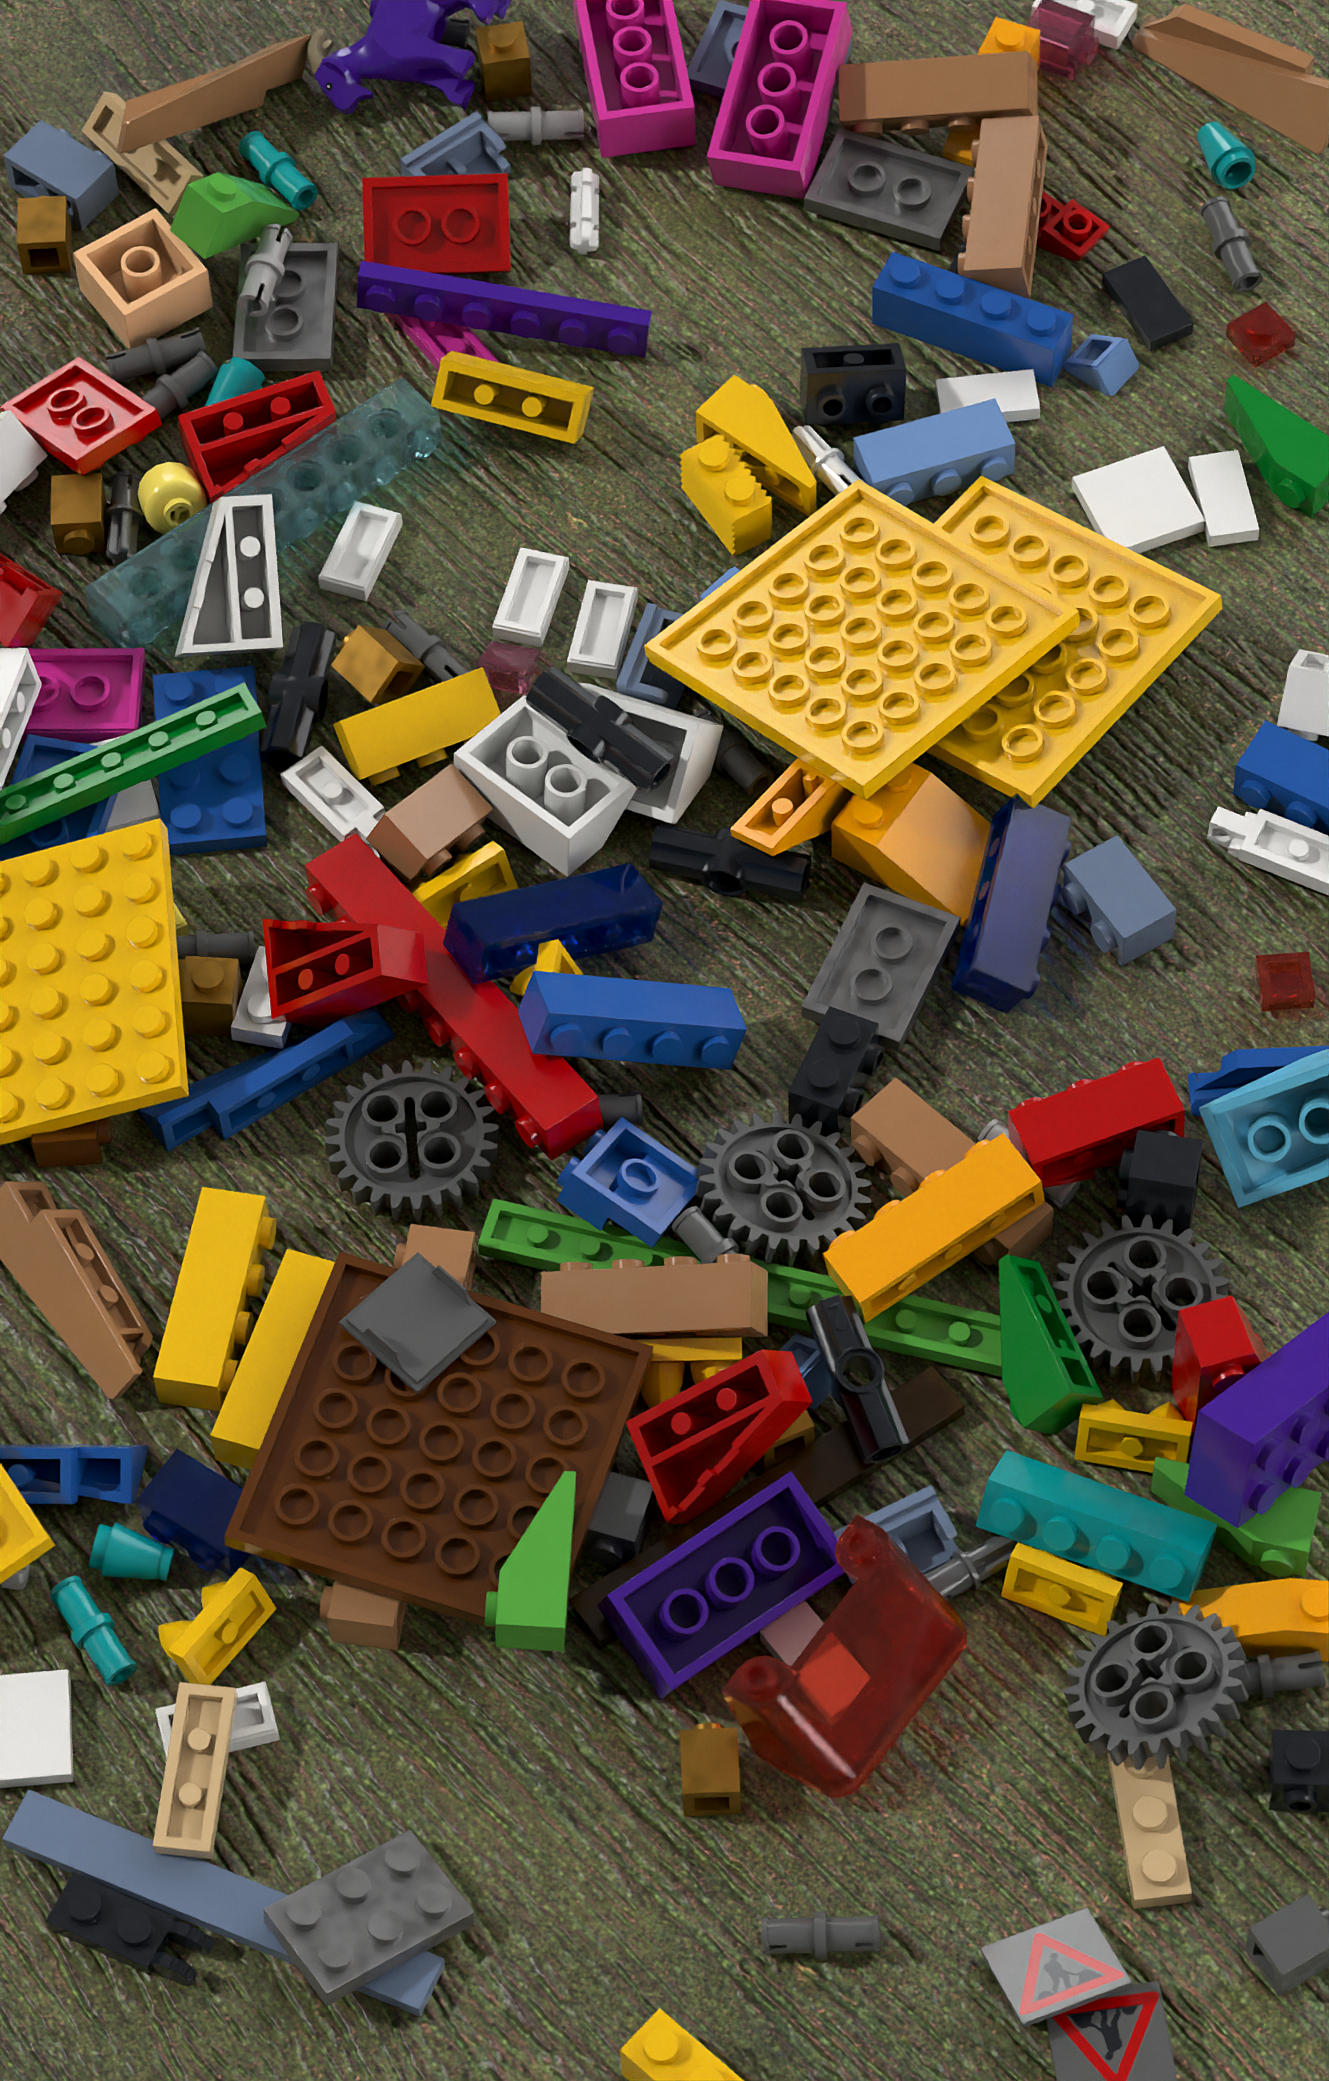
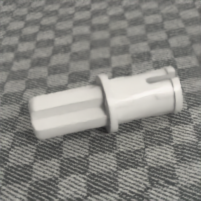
M797 426L793 429L791 436L816 482H823L835 496L858 479L864 482L844 462V454L837 448H831L811 426Z

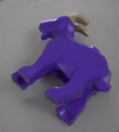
M371 0L369 14L372 20L366 36L354 45L328 55L332 49L333 41L330 39L325 41L327 31L321 28L313 34L307 44V60L323 93L329 98L336 109L345 115L352 114L360 101L373 99L374 97L370 90L361 86L362 79L422 84L443 92L451 103L465 111L475 88V83L464 79L467 70L473 66L476 57L471 51L439 44L446 30L447 17L468 8L473 10L481 23L488 25L491 23L494 15L502 20L504 19L511 0Z

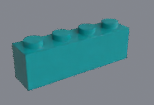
M1008 1450L1005 1451L988 1478L976 1527L1187 1602L1190 1600L1205 1572L1218 1526L1217 1523Z

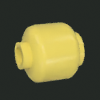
M177 462L158 464L147 471L140 481L138 489L139 503L147 522L155 531L167 536L184 535L197 528L205 518L208 507L206 493L198 476L190 467Z

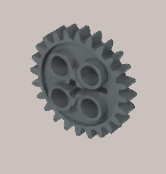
M404 1060L402 1073L394 1074L392 1069L387 1064L382 1065L383 1078L376 1080L367 1072L362 1074L363 1090L348 1085L346 1087L348 1103L335 1101L333 1104L335 1118L327 1119L326 1121L329 1137L325 1138L326 1156H330L328 1158L330 1173L337 1175L341 1192L352 1189L353 1203L356 1206L370 1198L372 1215L376 1216L385 1206L391 1207L393 1221H398L404 1209H411L415 1221L420 1222L423 1208L430 1207L433 1213L440 1218L443 1215L442 1203L448 1201L454 1207L460 1209L463 1207L462 1191L477 1196L479 1194L478 1179H491L490 1163L498 1161V1146L496 1143L500 1142L498 1125H495V1109L493 1106H486V1096L483 1089L472 1092L471 1080L463 1077L454 1083L452 1067H446L438 1076L433 1074L431 1061H426L421 1072H413L410 1061ZM407 1102L415 1104L420 1169L418 1179H411L409 1177L405 1104ZM434 1113L447 1114L441 1118L428 1117L429 1115ZM381 1117L393 1118L388 1122L375 1121L376 1119ZM439 1158H445L450 1160L449 1162L444 1164L431 1163L433 1160ZM387 1162L397 1164L387 1169L377 1167Z
M774 1111L771 1123H765L757 1112L753 1113L749 1127L737 1118L734 1119L730 1133L719 1129L714 1143L707 1142L703 1157L700 1159L696 1178L699 1180L695 1196L703 1198L700 1207L701 1213L714 1214L711 1224L717 1230L727 1228L729 1230L727 1238H732L735 1242L739 1240L745 1242L744 1255L750 1256L757 1249L764 1251L765 1263L771 1264L776 1254H782L788 1267H793L796 1255L802 1254L810 1265H815L818 1252L825 1253L828 1251L830 1244L835 1238L846 1231H857L862 1228L871 1204L868 1194L872 1184L871 1181L863 1179L867 1166L865 1163H852L856 1151L853 1146L842 1149L837 1147L840 1133L836 1132L825 1138L820 1135L822 1122L817 1121L808 1129L802 1127L801 1115L796 1114L791 1124L784 1123L779 1111Z
M1125 1215L1122 1217L1121 1230L1114 1231L1106 1221L1101 1222L1099 1239L1085 1231L1082 1233V1249L1069 1245L1066 1255L1067 1263H1058L1056 1279L1059 1282L1053 1283V1292L1082 1353L1091 1352L1089 1360L1090 1369L1097 1368L1105 1361L1110 1364L1109 1378L1115 1379L1121 1369L1124 1368L1129 1369L1132 1383L1137 1384L1141 1371L1149 1370L1155 1383H1159L1162 1368L1168 1367L1172 1371L1179 1310L1227 1297L1225 1295L1229 1292L1230 1280L1227 1277L1220 1276L1223 1261L1221 1258L1207 1260L1210 1251V1244L1208 1242L1200 1243L1195 1247L1191 1245L1193 1236L1191 1228L1176 1236L1172 1234L1173 1220L1168 1219L1160 1230L1153 1229L1150 1215H1145L1141 1227L1134 1228L1129 1217ZM1144 1260L1151 1262L1155 1266L1142 1269L1132 1263ZM1110 1266L1116 1267L1121 1273H1119L1114 1268H1111ZM1096 1291H1105L1114 1297L1101 1300L1091 1294ZM1184 1298L1192 1304L1176 1306L1169 1302V1300ZM1162 1324H1163L1164 1326H1166L1168 1329H1171V1330H1174V1331H1168V1330H1166V1329L1162 1326ZM1140 1328L1149 1332L1150 1335L1135 1337L1127 1333V1331Z
M1173 1601L1166 1614H1160L1155 1602L1150 1603L1147 1616L1139 1618L1137 1613L1131 1608L1127 1610L1128 1623L1121 1626L1116 1621L1110 1619V1622H1107L1110 1633L1106 1637L1091 1633L1088 1637L1094 1649L1092 1651L1077 1650L1075 1652L1081 1667L1067 1670L1066 1674L1072 1686L1064 1689V1695L1070 1705L1066 1710L1082 1742L1084 1744H1091L1096 1756L1101 1757L1108 1752L1113 1764L1119 1766L1130 1756L1136 1770H1140L1148 1757H1154L1158 1768L1163 1769L1169 1754L1175 1753L1182 1763L1187 1762V1748L1192 1745L1204 1753L1207 1752L1209 1749L1205 1737L1213 1734L1224 1738L1227 1734L1221 1721L1223 1719L1239 1720L1241 1717L1235 1703L1247 1701L1249 1697L1243 1685L1251 1680L1245 1665L1247 1658L1230 1626L1223 1627L1217 1614L1213 1613L1204 1618L1200 1607L1194 1605L1184 1616L1177 1601Z

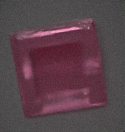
M490 641L479 659L477 669L484 668L491 688L528 695L540 656V650Z

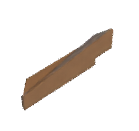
M1188 4L1175 7L1168 16L1160 19L1155 18L1153 15L1148 16L1133 37V49L1314 154H1321L1329 144V80L1312 76L1313 55Z
M308 34L269 45L231 66L127 100L117 151L123 154L263 106L266 90L303 77L307 60V44L311 36Z
M5 1181L0 1187L1 1261L109 1399L121 1397L142 1373L143 1369L139 1367L141 1357L150 1347L153 1338L152 1333L81 1210L57 1209L45 1182Z

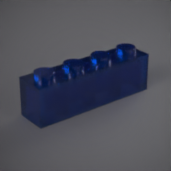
M1018 794L1014 795L993 815L951 986L952 990L1004 1013H1008L1023 999L1028 1000L1032 997L1041 976L1040 971L1036 970L1038 958L1045 949L1051 934V928L1046 926L1049 911L1055 906L1061 892V884L1057 883L1059 869L1065 863L1071 849V841L1067 839L1071 818L1039 803L1033 809Z
M628 863L455 903L451 909L443 945L475 985L521 973L524 969L537 963L539 944L559 939L573 960L652 942L663 902L635 867Z

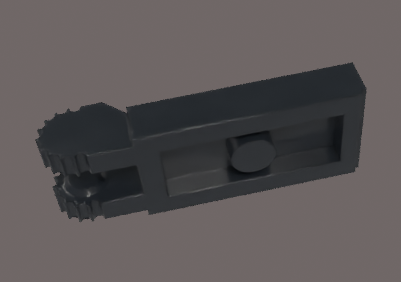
M75 1872L72 1873L46 1919L48 1929L147 1975H151L153 1972L183 1986H191L197 1976V1972L187 1962L163 1953L168 1942L171 1941L200 1955H208L214 1945L212 1938L198 1928L196 1929L182 1921H176L175 1917Z

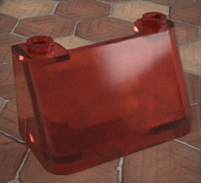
M858 1514L842 1533L835 1547V1556L841 1570L857 1581L792 1666L770 1656L754 1657L740 1666L721 1690L757 1757L817 1792L831 1798L846 1797L855 1793L864 1784L962 1654L967 1644V1631L958 1612L886 1531Z

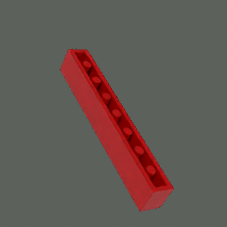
M356 833L304 865L309 887L305 889V894L309 903L319 915L323 916L327 913L334 922L377 923L423 933L428 984L399 995L396 998L408 1013L416 1011L423 1019L428 1035L436 1045L441 1047L446 1044L453 1052L458 1068L467 1079L477 1078L484 1086L485 1095L493 1108L500 1114L507 1112L515 1120V1127L519 1135L530 1148L538 1146L553 1161L594 1134L598 1129L604 1127L598 1095L562 1056L532 1053L517 1007Z

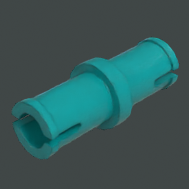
M252 131L242 138L238 146V152L259 172L260 180L268 188L277 189L292 204L291 206L295 210H305L314 203L318 195L316 186L296 169V162L288 153L279 152L259 131Z
M79 1576L68 1577L53 1587L49 1593V1598L56 1604L73 1631L71 1639L78 1649L86 1650L104 1678L105 1684L109 1687L121 1684L136 1672L137 1663L135 1660H132L113 1631L115 1622L110 1614L106 1612L101 1613L82 1584L83 1581Z

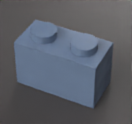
M42 120L3 155L11 188L27 198L66 196L71 224L80 230H83L119 195L114 163L106 154L97 150L92 151L77 142L68 131L64 129L57 130Z
M1118 835L1065 863L1061 894L1066 906L1073 914L1082 915L1090 926L1092 937L1097 946L1105 953L1110 951L1121 966L1174 938L1176 908Z

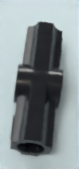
M304 621L301 626L293 627L282 670L275 671L271 680L268 696L269 718L259 752L261 761L269 764L276 771L284 772L307 756L315 722L321 723L325 715L328 700L327 677L336 647V636L334 632L327 630L321 623Z
M554 665L540 674L525 698L527 705L566 733L568 741L581 754L598 765H602L604 762L646 795L663 783L675 763L674 756L637 729L630 716L616 703L602 695L596 698Z
M660 823L659 826H656L648 858L650 869L700 879L707 889L723 896H740L746 889L800 901L802 897L804 898L811 869V855L785 850L772 856L732 837L731 827L720 828L715 834H710L665 823Z
M838 1294L822 1299L818 1304L807 1309L806 1318L832 1382V1397L837 1405L843 1409L863 1463L879 1464L894 1459L897 1455L909 1449L910 1442L883 1377L885 1371L883 1361L871 1347L851 1295L841 1296ZM850 1372H860L865 1374L871 1383L861 1387L853 1386L846 1381L844 1375Z

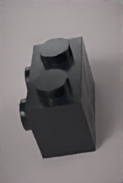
M900 344L801 348L799 399L806 425L833 427L840 423L858 422L879 425L888 421L904 420L907 369Z
M829 1006L789 1088V1124H791L796 1114H800L802 1127L809 1129L814 1123L820 1121L822 1122L820 1135L827 1137L836 1132L842 1134L848 1119H851L860 1110L864 1098L863 1088L869 1076L874 1077L881 1066L885 1047L879 1045V1023Z
M1156 1130L1153 1132L1137 1131L1134 1150H1123L1116 1203L1117 1208L1126 1209L1125 1215L1129 1217L1134 1228L1141 1227L1145 1215L1151 1216L1153 1229L1158 1230L1161 1229L1168 1219L1173 1220L1172 1234L1176 1236L1191 1228L1197 1197L1202 1140L1180 1137L1176 1133L1167 1130Z
M1273 1729L1268 1756V1810L1289 1811L1293 1813H1329V1731Z

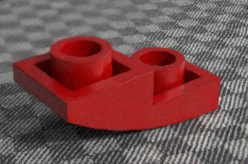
M1042 191L1036 246L1055 255L1079 262L1109 232L1110 226L1075 200L1071 199L1064 206Z

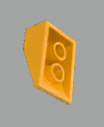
M914 763L909 764L868 799L864 800L853 794L832 822L833 858L911 900L961 917L960 926L963 928L1019 854L1018 846L933 773Z

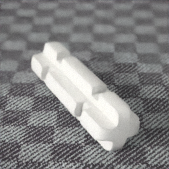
M583 168L582 171L574 172L571 176L570 246L576 249L580 255H586L588 251H596L599 246V176L592 173L591 168Z

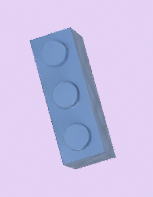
M994 398L854 437V469L857 476L863 479L866 484L901 505L907 506L912 502L929 497L952 494L958 489L971 486L980 476L995 482L1004 476L1014 474L1016 443Z

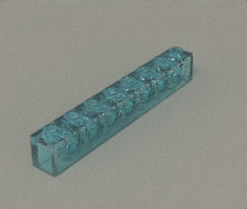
M401 377L222 497L272 494L276 556H278L283 549L298 539L313 534L322 523L340 511L352 508L355 501L358 502L361 497L377 486L385 485L392 481L398 472L416 460L431 455L437 446L442 444L439 412L434 407H430L431 404ZM213 503L84 588L90 618L119 648H137L140 645L149 644L161 631L179 619L185 618Z

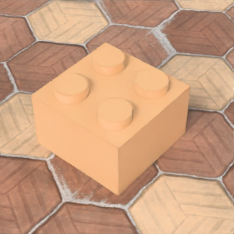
M156 208L73 253L80 291L128 349L147 344L146 338L153 336L158 338L213 307L208 270L190 248L170 231V224Z

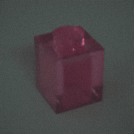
M1041 0L1026 24L1028 27L1041 30L1039 68L1074 80L1083 64H1091L1098 49L1099 38L1094 37L1095 16L1052 0Z

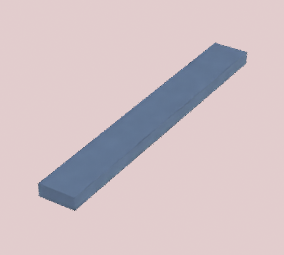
M28 1789L2 1838L5 1847L71 1874L73 1872L78 1873L151 1907L295 1965L264 1923V1908L288 1896L287 1894L196 1857L155 1853L152 1839ZM425 1951L356 1989V1991L421 2017L445 1967L444 1958Z

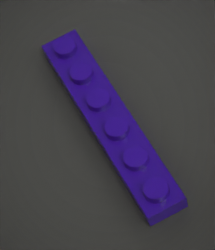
M361 261L358 273L356 308L373 310L378 313H391L420 318L425 321L466 326L476 330L483 329L523 338L553 341L569 346L599 349L621 355L646 356L652 311L366 261Z

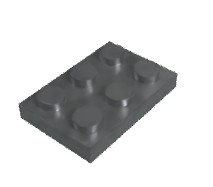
M839 128L804 197V210L940 251L967 196L968 177H974V168Z
M259 243L241 244L237 301L247 278L245 267L248 258L256 253ZM291 243L282 263L285 269L282 281L277 286H274L267 313L260 317L249 316L253 299H250L244 313L238 308L236 303L233 357H239L252 363L260 371H332L339 264L338 243Z
M863 883L801 1006L802 1018L821 1024L829 1006L871 1020L879 1023V1045L899 1053L960 930L961 917Z
M410 1829L264 1908V1923L327 2006L472 1926L474 1923V1911Z

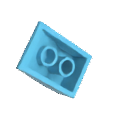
M1329 1049L1299 1059L1199 1108L1238 1208L1329 1176Z

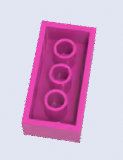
M573 0L574 19L601 158L696 145L695 107L673 0Z
M750 0L707 153L714 185L804 199L812 183L838 88L839 65H844L853 33L846 3L831 0Z

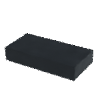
M1146 255L1103 273L1102 285L1150 352L1193 334V321Z

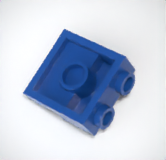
M621 1117L607 1133L602 1129H598L582 1152V1156L585 1158L581 1161L574 1156L563 1169L556 1182L563 1187L557 1201L601 1231L610 1220H613L632 1235L654 1248L671 1228L673 1222L698 1197L695 1196V1190L699 1179L696 1178L698 1169Z

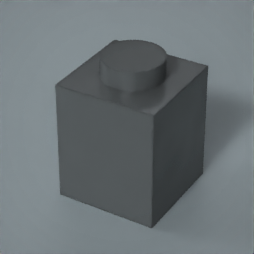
M610 1472L583 1545L584 1552H588L596 1560L610 1565H617L621 1562L626 1563L641 1553L657 1509L656 1496L650 1482Z
M1309 1894L1304 1895L1249 1928L1246 1951L1278 1997L1329 1967V1910L1326 1907L1319 1909Z

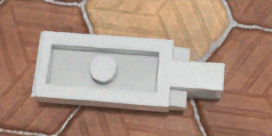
M323 746L318 747L280 774L282 785L340 842L356 833L386 866L389 865L366 840V837L385 814L384 806Z
M1218 806L1210 821L1207 839L1227 848V852L1238 858V860L1329 896L1328 835L1262 809L1259 810L1258 814L1246 812L1245 816H1241Z

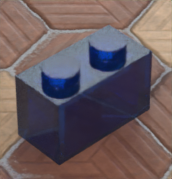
M176 1449L137 1498L143 1520V1528L149 1535L163 1544H169L173 1541L186 1549L191 1560L209 1572H214L218 1569L232 1577L251 1555L250 1553L225 1546L224 1539L243 1489L179 1449Z

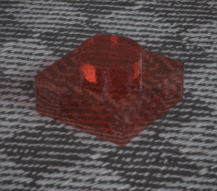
M1267 302L1229 322L1226 328V337L1255 368L1295 346L1296 333Z
M1309 952L1256 955L1255 972L1261 1011L1314 1008L1315 990Z

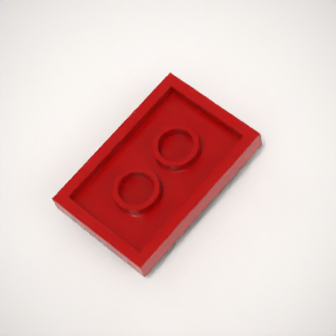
M508 173L362 178L364 261L441 275L511 273Z
M80 357L72 360L0 406L1 412L10 410L40 447L81 476L89 471L100 468L108 459L128 446L141 442L147 434L162 425L156 408Z

